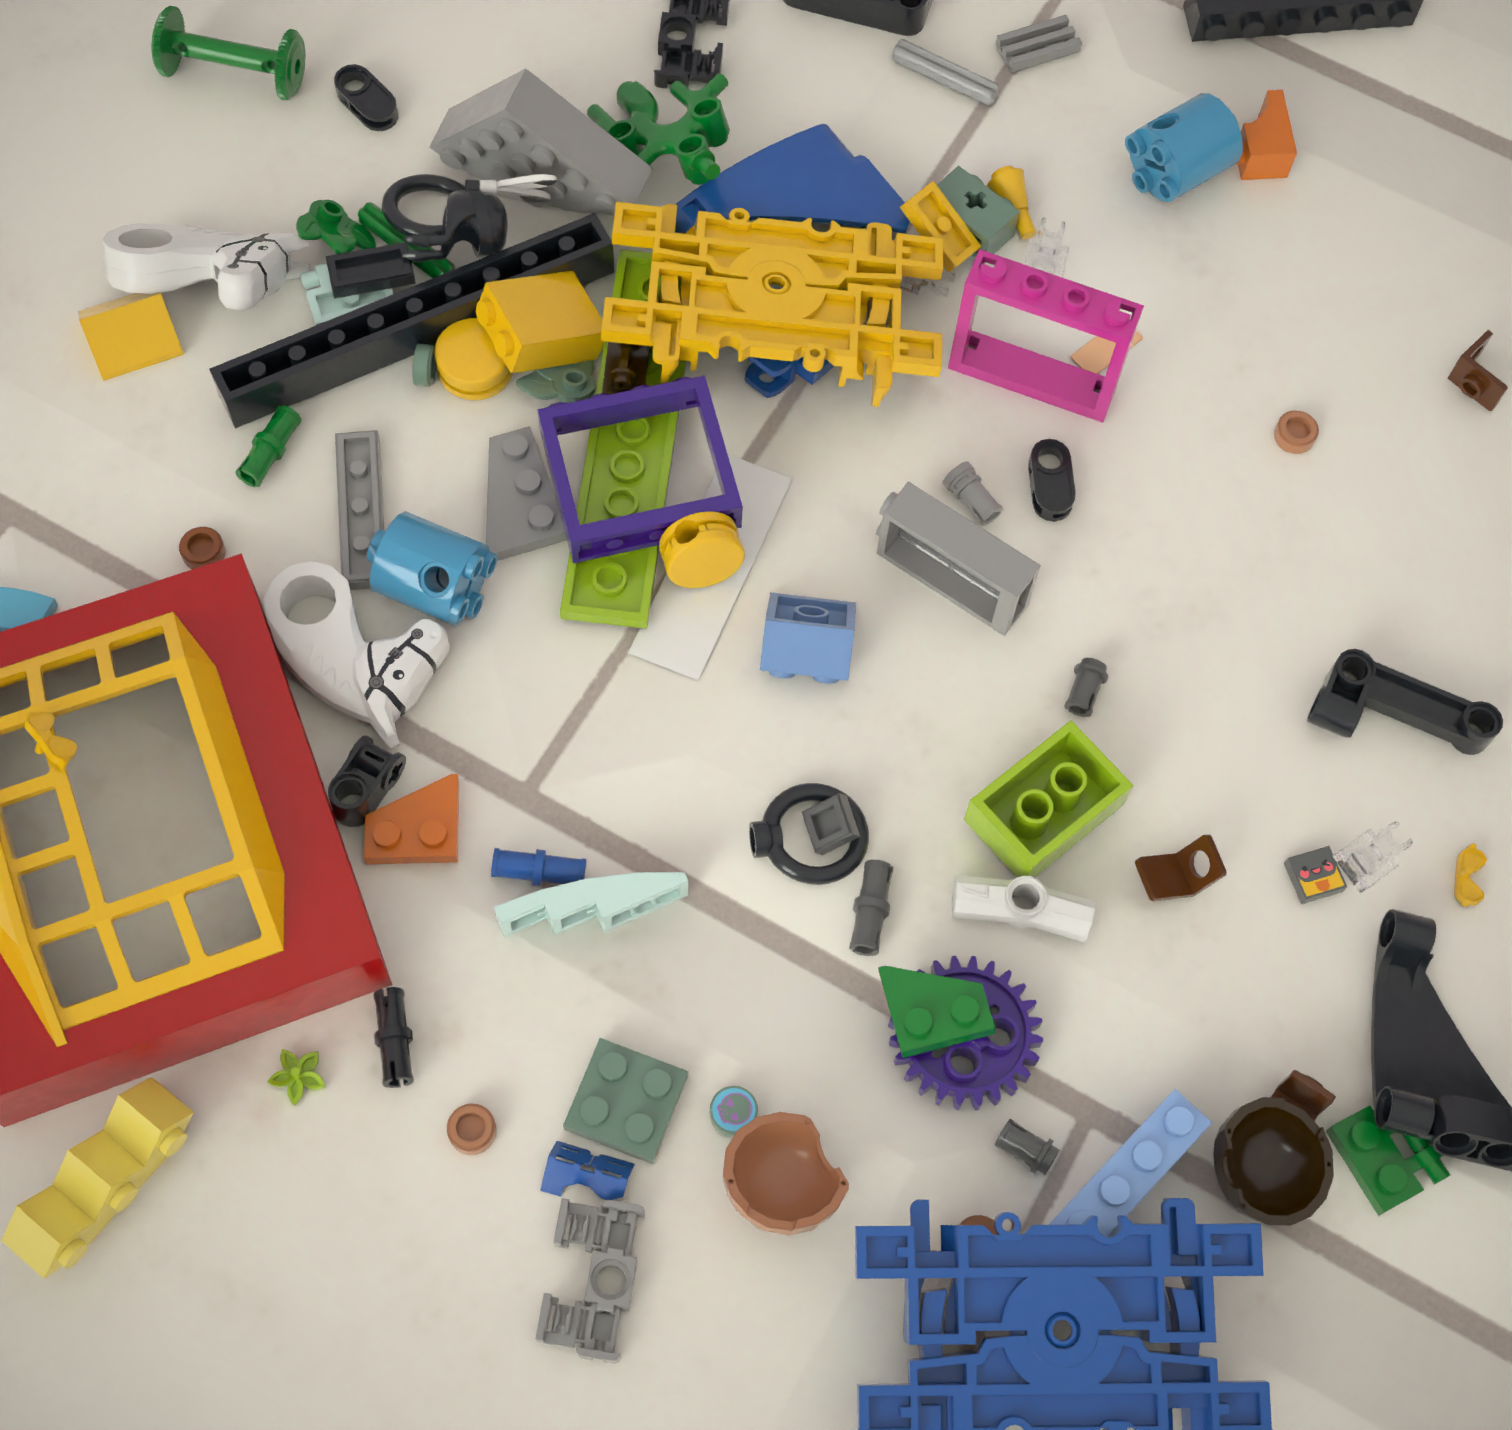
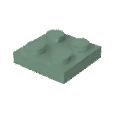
M599 1038L563 1128L570 1133L654 1164L687 1081L688 1071Z

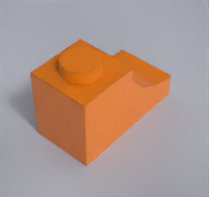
M1283 89L1267 90L1258 119L1252 123H1243L1240 131L1243 152L1239 162L1236 164H1238L1241 180L1287 178L1297 155Z

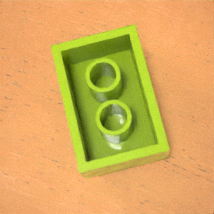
M1070 720L970 799L964 821L1016 877L1032 876L1035 878L1125 804L1134 785Z

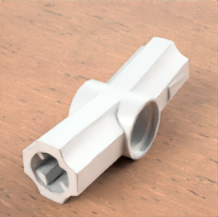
M956 875L952 895V917L1005 922L1008 926L1021 930L1033 927L1081 942H1086L1096 910V901L1047 888L1032 876H1020L1014 880ZM1025 896L1030 899L1034 908L1023 910L1014 904L1012 898Z

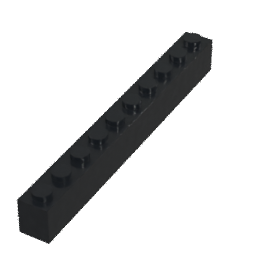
M593 213L501 250L493 255L224 362L209 370L218 395L234 428H238L274 413L279 405L281 407L283 405L289 407L413 356L418 343L434 345L435 347L439 335L449 325L463 319L477 318L475 312L476 305L480 300L486 282L573 271L583 286L615 272L613 244L597 215Z

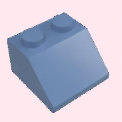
M770 592L765 619L760 670L769 671L770 675L778 678H792L796 674L813 676L815 681L828 684L837 683L839 680L848 681L855 631L856 602Z

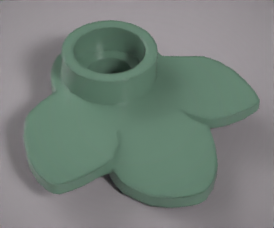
M592 360L534 370L532 373L516 380V386L523 392L541 400L558 398L560 402L570 403L589 399L595 391V381L591 376L594 365Z

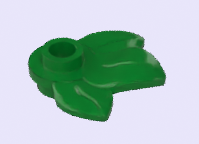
M333 200L314 201L310 205L308 213L300 216L296 222V229L301 239L319 240L321 238L336 254L352 252L355 246L363 250L376 247L374 237L369 230L360 223L350 219L343 207Z

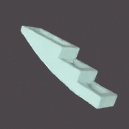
M636 872L587 878L538 890L494 907V911L504 938L546 919L554 935L595 917L598 918L603 931L607 932L688 896V878L685 872Z

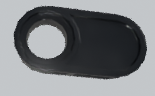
M352 64L346 65L336 72L334 84L337 97L364 126L374 131H386L397 123L399 117L395 97L368 69L361 65ZM352 80L364 83V86L356 91H349L344 88V85Z
M1044 439L1034 445L1028 462L1032 504L1039 517L1047 521L1056 522L1063 520L1070 514L1075 501L1076 492L1069 449L1064 443L1055 439ZM1043 454H1052L1059 459L1061 465L1054 469L1045 468L1039 463L1038 457Z

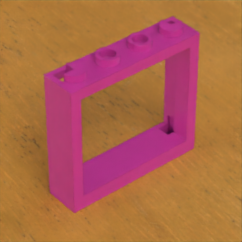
M979 249L965 281L948 369L1103 423L1115 394L1144 305ZM985 262L994 265V268L985 265ZM979 296L1115 342L1116 345L1106 375L1102 376L972 331ZM1123 309L1132 313V316L1119 310ZM968 345H971V346H974V347H977V348H976V350H974V349L968 348ZM1094 388L1100 390V393L1094 392Z

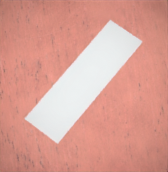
M729 454V461L743 506L742 528H737L745 551V558L741 567L726 580L703 588H684L678 586L669 579L666 573L651 604L648 628L639 629L628 652L630 655L697 681L705 668L793 480L791 477ZM716 473L703 499L722 495Z

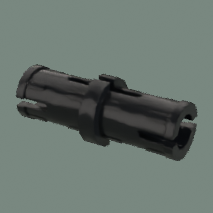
M387 987V996H384L383 989H379L373 994L378 1031L374 1033V1042L380 1048L383 1086L399 1088L401 1087L400 1079H403L405 1086L414 1082L409 1044L413 1041L412 1029L410 1030L406 1024L404 990L399 987Z

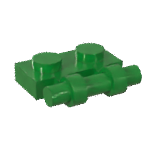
M1370 1105L1326 1130L1329 1138L1378 1216L1424 1191L1414 1175L1415 1172L1424 1168L1434 1185L1451 1176L1440 1159L1444 1155L1435 1151L1433 1145L1428 1140L1403 1135L1415 1154L1405 1160L1389 1136L1394 1132L1377 1128L1374 1110Z

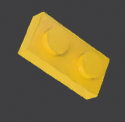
M934 181L930 182L900 206V209L920 236L944 238L943 267L948 273L981 247L980 243Z

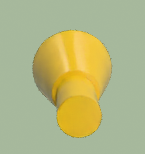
M1010 165L1001 167L993 172L991 175L992 179L987 183V187L1000 197L1008 199L1020 211L1017 229L1022 239L1031 238L1037 232L1028 213L1029 207L1024 171L1021 168H1013Z

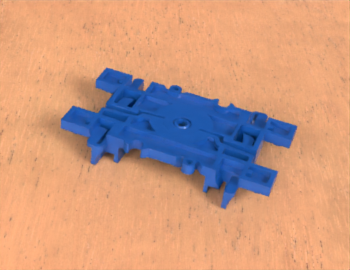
M1164 1198L1161 1203V1224H1133L1125 1215H1118V1229L1110 1237H1105L1099 1232L1097 1227L1098 1217L1095 1215H1090L1082 1224L1029 1225L1022 1234H1018L1021 1229V1222L1018 1216L1014 1213L1003 1212L998 1214L993 1222V1227L997 1234H992L984 1225H940L941 1251L930 1250L929 1200L917 1199L910 1205V1226H855V1278H904L903 1339L909 1345H918L919 1358L908 1360V1383L857 1384L858 1430H1005L1012 1425H1018L1023 1430H1100L1101 1428H1103L1102 1430H1128L1127 1428H1132L1133 1430H1173L1172 1408H1181L1182 1430H1272L1269 1382L1265 1380L1218 1381L1217 1359L1199 1355L1200 1343L1216 1342L1213 1276H1264L1261 1224H1196L1195 1206L1192 1200L1188 1198ZM1005 1219H1009L1012 1223L1009 1231H1005L1002 1227ZM1164 1277H1181L1185 1289L1165 1286L1170 1304L1169 1309L1164 1289ZM925 1278H952L948 1293L945 1288L921 1290ZM1059 1320L1067 1321L1071 1327V1334L1065 1340H1058L1053 1335V1326ZM1112 1330H1137L1138 1337L1112 1334ZM976 1331H1009V1335L984 1337L976 1352L970 1349L963 1350V1352L942 1353V1345L976 1344ZM1141 1340L1149 1343H1169L1170 1352L1147 1350Z

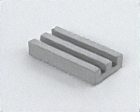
M1062 15L997 35L995 45L1008 69L1013 73L1081 51L1082 41L1079 37L1075 38L1076 31L1074 27L1068 26L1069 19L1067 15ZM1065 40L1064 42L1045 47L1046 45ZM1030 50L1029 53L1013 57V55L1020 54Z

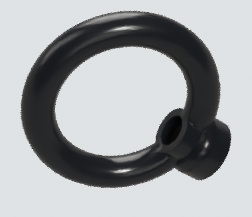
M419 174L402 178L392 184L384 193L382 199L383 215L395 230L405 236L442 235V225H425L414 222L399 211L398 203L402 197L413 192L437 191L450 195L452 192L465 190V186L453 179L432 174Z
M804 783L792 786L776 796L767 807L762 821L750 822L749 839L754 858L768 857L779 871L798 882L824 885L847 877L860 865L868 849L869 830L862 810L846 793L825 784ZM838 793L846 795L860 837L850 841L845 855L835 863L826 866H809L792 858L783 847V833L780 822L784 814L791 807L802 802H822Z

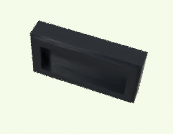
M403 242L325 256L334 299L416 284L411 260L405 259L401 255V252L409 251L408 243Z

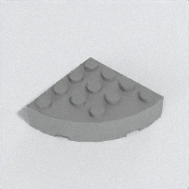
M526 68L449 108L429 148L440 155L441 161L447 166L454 169L461 168L481 180H496L497 182L528 175H554L557 177L556 183L547 187L535 188L550 194L551 201L527 203L539 208L543 207L546 203L567 211L591 214L605 213L614 215L616 202L636 204L653 170L650 165Z

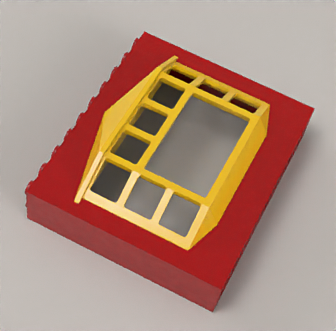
M242 553L0 632V688L27 679L31 702L30 707L0 717V735L24 728L26 716L30 712H47L57 717L173 677L177 678L234 858L226 863L115 902L106 903L67 769L60 770L59 765L50 761L46 755L50 769L47 774L0 790V1125L3 1127L393 985L260 598ZM162 634L165 635L170 655L169 661L119 678L116 677L111 651ZM96 657L101 679L98 685L47 701L43 679L44 673ZM53 725L50 732L57 736ZM56 790L68 830L69 840L17 859L3 807ZM76 858L90 905L89 910L36 929L22 876L68 859ZM240 877L261 930V936L215 954L207 955L186 903V895L229 879ZM168 902L189 954L190 962L136 981L132 977L113 923L116 919ZM91 928H97L118 987L109 992L64 1007L60 1004L51 981L42 946Z

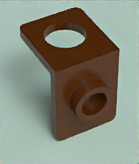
M1487 330L1460 356L1447 378L1459 387L1466 396L1477 401L1488 411H1492L1498 405L1508 389L1506 384L1475 361L1493 335L1490 330Z
M1210 834L1202 835L1177 853L1144 856L1135 860V866L1151 901L1194 897L1227 874ZM1200 850L1208 856L1210 862L1209 871L1204 877L1200 876L1194 867L1195 855Z
M1293 1070L1277 1086L1271 1096L1272 1098H1285V1101L1305 1110L1314 1121L1336 1098L1333 1093L1325 1089L1317 1080L1297 1070Z

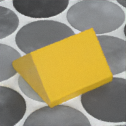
M161 292L153 294L133 293L78 311L80 324L103 381L184 355Z

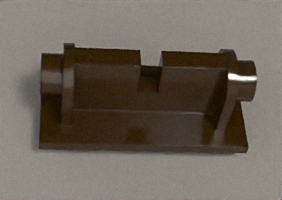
M608 342L602 393L610 395L630 391L640 385H646L650 346Z

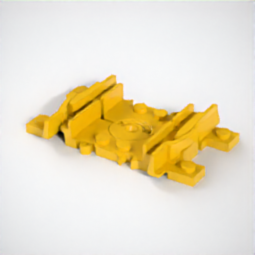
M616 202L612 244L653 249L648 301L605 297L601 341L653 346V361L657 364H662L660 384L668 383L669 378L679 364V360L689 361L690 371H696L698 352H708L714 359H718L719 350L726 346L733 347L738 351L739 362L748 357L792 362L803 357V367L810 372L820 371L826 359L833 366L839 367L838 387H845L846 378L863 380L864 364H866L865 375H872L871 406L879 407L880 402L891 389L892 372L931 377L940 376L942 369V333L901 329L902 289H900L902 276L941 280L944 238L897 233L896 239L892 240L891 226L875 222L869 223L865 230L841 227L835 221H831L830 229L827 232L814 230L812 218H808L803 222L758 218L753 222H749L750 215L743 208L732 209L729 213V220H726L720 213L698 211L695 225L683 234L675 233L676 204H665L659 207ZM659 274H660V276H661V281H660V291H659V301H658V278H659ZM678 279L681 280L680 297L678 290ZM769 285H779L783 288L773 289ZM866 313H867V324L864 325V324H865V319H866Z

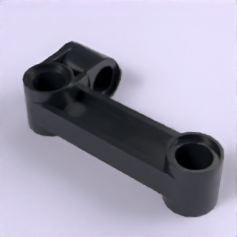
M1348 649L1340 654L1325 677L1307 718L1309 723L1342 737L1351 738L1362 716L1364 707H1367L1446 740L1456 750L1467 755H1475L1484 751L1503 728L1502 715L1492 704L1483 701L1471 702L1377 663L1368 653L1359 649ZM1343 671L1353 674L1357 680L1349 679ZM1470 724H1474L1477 727H1479L1482 733H1478L1475 730H1473Z

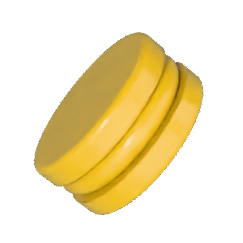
M477 318L457 321L449 325L439 335L434 349L437 372L442 385L450 393L466 400H483L497 395L509 384L513 374L510 373L503 359L497 355L494 343Z
M707 511L685 516L671 524L664 531L659 541V550L669 579L674 584L684 588H703L720 583L732 576L741 567L745 558L744 547L739 538L735 522L729 516L719 512Z

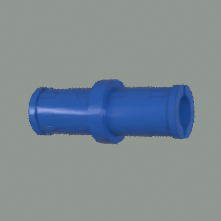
M494 848L491 877L532 881V886H542V882L566 884L585 878L587 859L546 855V850L536 849L535 854Z

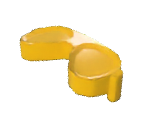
M47 712L28 713L24 724L25 729L37 741L35 752L37 754L45 752L50 761L59 765L60 770H65L68 762L76 754L77 745L70 739L55 736L50 732L55 720L53 714Z
M1474 843L1461 851L1456 861L1454 896L1463 907L1475 906L1484 899V892L1470 879V875L1485 866L1487 861L1485 854L1476 849L1477 845Z

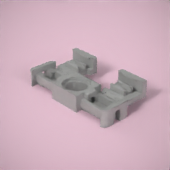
M562 1198L553 1242L554 1246L568 1249L569 1243L586 1245L585 1252L591 1253L592 1249L596 1248L601 1250V1252L593 1251L585 1292V1305H591V1307L583 1306L582 1301H576L575 1307L558 1304V1297H552V1294L544 1293L535 1339L538 1343L574 1348L575 1343L584 1344V1348L576 1347V1352L580 1358L593 1360L594 1358L603 1360L605 1363L616 1364L621 1359V1354L614 1353L621 1310L629 1311L638 1262L637 1257H631L638 1217L645 1218V1210L639 1204L606 1200L602 1203L601 1208L602 1211H607L608 1213L599 1212V1207L570 1203L569 1199ZM572 1215L568 1240H565L568 1217ZM609 1267L621 1270L626 1280L624 1288L614 1295L602 1293L597 1286L598 1275L602 1270ZM552 1306H556L552 1323L551 1332L547 1331L551 1314V1308Z

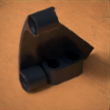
M1390 909L1385 914L1380 926L1372 996L1371 1069L1375 1124L1378 1129L1432 1141L1434 1150L1444 1156L1512 1172V1107L1465 1042L1426 974L1427 967L1434 956L1430 952L1433 949L1436 938L1435 921L1432 918Z

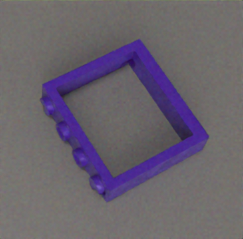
M705 375L694 378L680 377L673 382L654 386L640 385L630 391L610 395L601 393L589 399L570 403L556 402L546 408L537 409L540 434L573 563L658 546L662 534L671 524L694 513L707 511L723 513L735 522L737 528H742L743 506ZM698 407L722 495L580 525L557 436Z

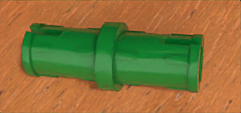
M279 405L262 432L256 433L251 441L253 447L236 470V475L242 482L251 487H260L272 464L276 460H281L286 452V443L302 421L300 415L295 410L285 405L282 407Z

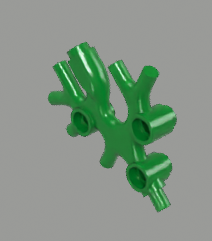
M718 73L705 87L696 91L690 90L681 81H675L670 87V93L687 108V112L682 118L671 124L661 125L656 123L659 116L657 101L651 92L637 81H626L617 90V104L630 116L628 120L616 122L598 104H593L588 108L587 116L648 165H651L659 156L674 155L678 157L686 179L695 185L705 184L717 178L720 174V167L715 163V156L709 147L723 145L728 140L730 132L721 101L717 98L728 86V80L724 75Z

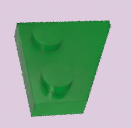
M891 966L878 967L902 1058L995 1034L994 1022L982 983Z

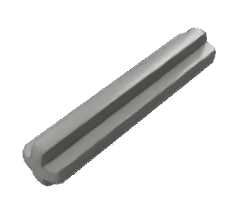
M900 39L895 45L892 59L895 62L986 105H992L997 98L1000 86L996 82L905 39Z

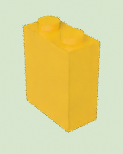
M573 271L486 282L480 300L476 305L475 312L479 323L486 329L494 343L497 355L503 359L511 374L597 360L605 341H601L602 318Z

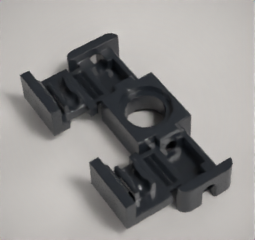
M670 0L669 12H662L658 55H662L661 70H654V85L656 87L667 88L668 84H673L675 81H681L688 87L689 76H691V81L709 83L716 74H721L723 43L718 42L715 51H709L708 55L702 54L701 50H695L696 19H698V23L702 24L704 20L716 21V25L727 26L730 0ZM719 9H722L721 17H718ZM674 30H680L685 32L687 36L682 40H673L667 34ZM712 63L715 64V66H714V72H711V71H712Z

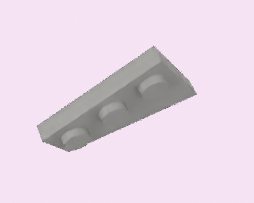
M530 426L489 437L486 545L489 546V551L497 554V561L567 541L558 502Z

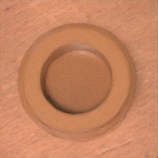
M1297 410L1283 414L1274 429V439L1278 446L1284 451L1293 454H1301L1310 450L1319 434L1316 420L1308 413Z
M473 1103L465 1104L458 1107L450 1115L447 1122V1135L452 1146L457 1151L466 1155H477L486 1151L495 1140L496 1123L491 1112L484 1106Z

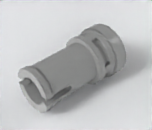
M966 461L952 469L942 483L948 491L954 493L957 499H961L976 516L979 523L985 526L1001 514L1003 507L996 502L981 484V477L976 475L974 467Z

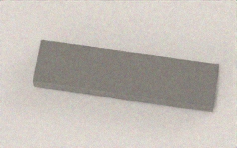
M378 430L335 434L341 574L348 580L351 590L371 588L370 571L372 563L367 560V551L376 532L380 529L384 530Z

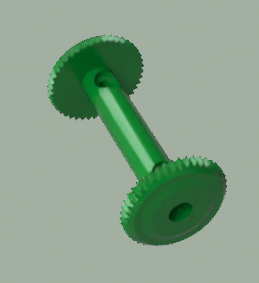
M168 6L158 15L152 33L151 52L154 66L161 76L170 77L174 75L183 56L275 74V90L278 98L281 100H290L298 92L304 75L306 58L305 44L298 31L294 29L287 30L284 36H282L278 50L186 33L184 17L181 14L182 11L176 6Z

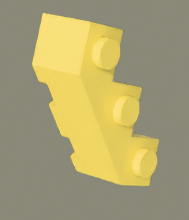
M152 1077L119 1094L103 1130L70 1148L53 1184L16 1206L1 1241L43 1278H46L63 1266L66 1269L74 1266L84 1256L88 1245L114 1216L131 1204L141 1186L167 1157L172 1156L182 1147L187 1139V1133L184 1131L194 1112Z

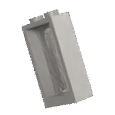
M909 481L898 494L895 492L890 493L879 512L883 518L876 531V535L879 536L876 554L1005 636L1028 606L1041 565Z

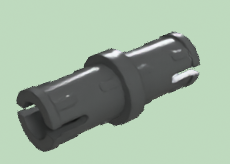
M867 860L865 862L860 895L855 898L853 905L856 917L849 949L863 956H876L879 953L883 922L889 916L890 904L887 902L894 867L882 860Z

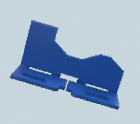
M556 1141L548 1155L540 1191L561 1197L564 1187L581 1184L590 1187L601 1199L614 1200L624 1197L628 1178L635 1164L604 1154H600L599 1157L594 1156L593 1158V1155L587 1149ZM556 1157L574 1161V1164L556 1159ZM590 1164L591 1167L595 1168V1172L581 1169V1165L589 1166ZM603 1170H604V1171L611 1172V1173H614V1174H617V1175H621V1178L616 1177V1176H612V1175H609V1174H606V1173H602V1172H603Z

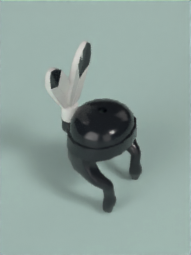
M537 174L497 182L496 180H465V190L452 192L448 196L442 221V235H410L404 237L405 241L409 244L423 248L441 245V250L401 252L402 257L414 262L443 260L448 256L453 246L460 241L469 242L477 258L487 257L503 250L507 239L508 220L504 204L497 196L529 203L551 201L550 194L535 188L550 186L557 182V177L554 175Z

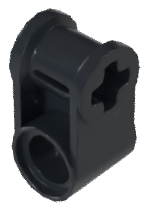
M367 735L359 738L351 749L347 760L331 780L328 787V797L337 821L348 827H359L365 824V815L377 809L387 792L399 780L405 768L406 756L400 752L392 754L374 745L373 739ZM356 794L361 796V799L354 804L341 803L349 795Z

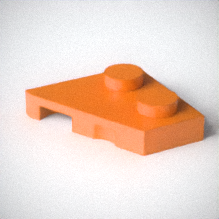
M450 774L365 815L364 861L366 865L458 862L460 782L458 774Z

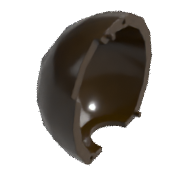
M1262 1097L1239 1107L1220 1126L1215 1137L1213 1152L1215 1173L1223 1194L1237 1212L1266 1225L1291 1226L1311 1217L1327 1199L1334 1177L1333 1150L1323 1127H1319L1305 1110L1285 1101V1098Z

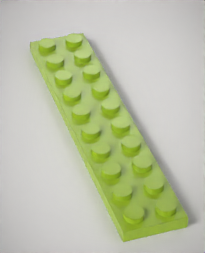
M620 249L612 298L648 301L652 253ZM659 274V278H658V301H659V291H660V281H661V276H660V274ZM678 279V290L680 297L681 280ZM606 341L603 348L596 394L602 393L608 342ZM650 346L646 385L649 386L661 383L662 364H657L653 361V346ZM679 360V364L669 378L668 383L673 382L677 378L685 377L687 361ZM679 411L590 429L577 505L580 525L666 506ZM659 545L578 563L572 562L571 554L569 553L560 607L561 619L647 629Z

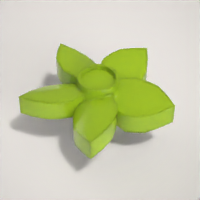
M282 1049L280 1061L285 1070L274 1073L267 1083L275 1087L288 1086V1097L295 1106L303 1096L304 1087L309 1090H320L326 1087L322 1078L314 1072L318 1065L319 1052L306 1053L298 1061L292 1052Z

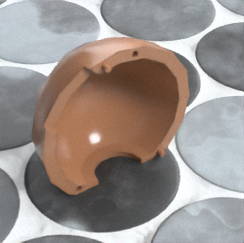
M777 1112L756 1117L737 1130L725 1151L723 1181L727 1195L736 1211L758 1229L788 1236L812 1231L837 1211L849 1189V1183L840 1167L834 1169L827 1161L821 1147L820 1133L811 1118L805 1115Z

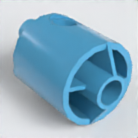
M1210 93L1198 94L1138 128L1125 138V146L1130 153L1135 170L1132 174L1135 187L1141 193L1149 191L1159 200L1166 202L1175 200L1239 162L1243 152L1242 135L1237 119L1219 98Z
M404 511L397 515L386 531L378 530L370 542L367 560L372 563L370 571L371 590L456 626L466 616L474 619L479 613L484 596L480 594V590L485 578H489L494 572L498 555L490 552L489 546Z

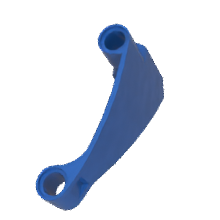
M820 124L789 136L748 156L722 171L717 178L702 184L677 202L675 233L685 234L695 225L698 211L720 213L726 220H729V213L735 208L747 210L750 215L749 221L767 218L803 222L808 218H812V222L831 224V221H835L839 225L867 228L869 223L875 222L888 224L893 232L904 234L910 221L900 209V206L905 202L870 160L863 155L854 157L827 124Z

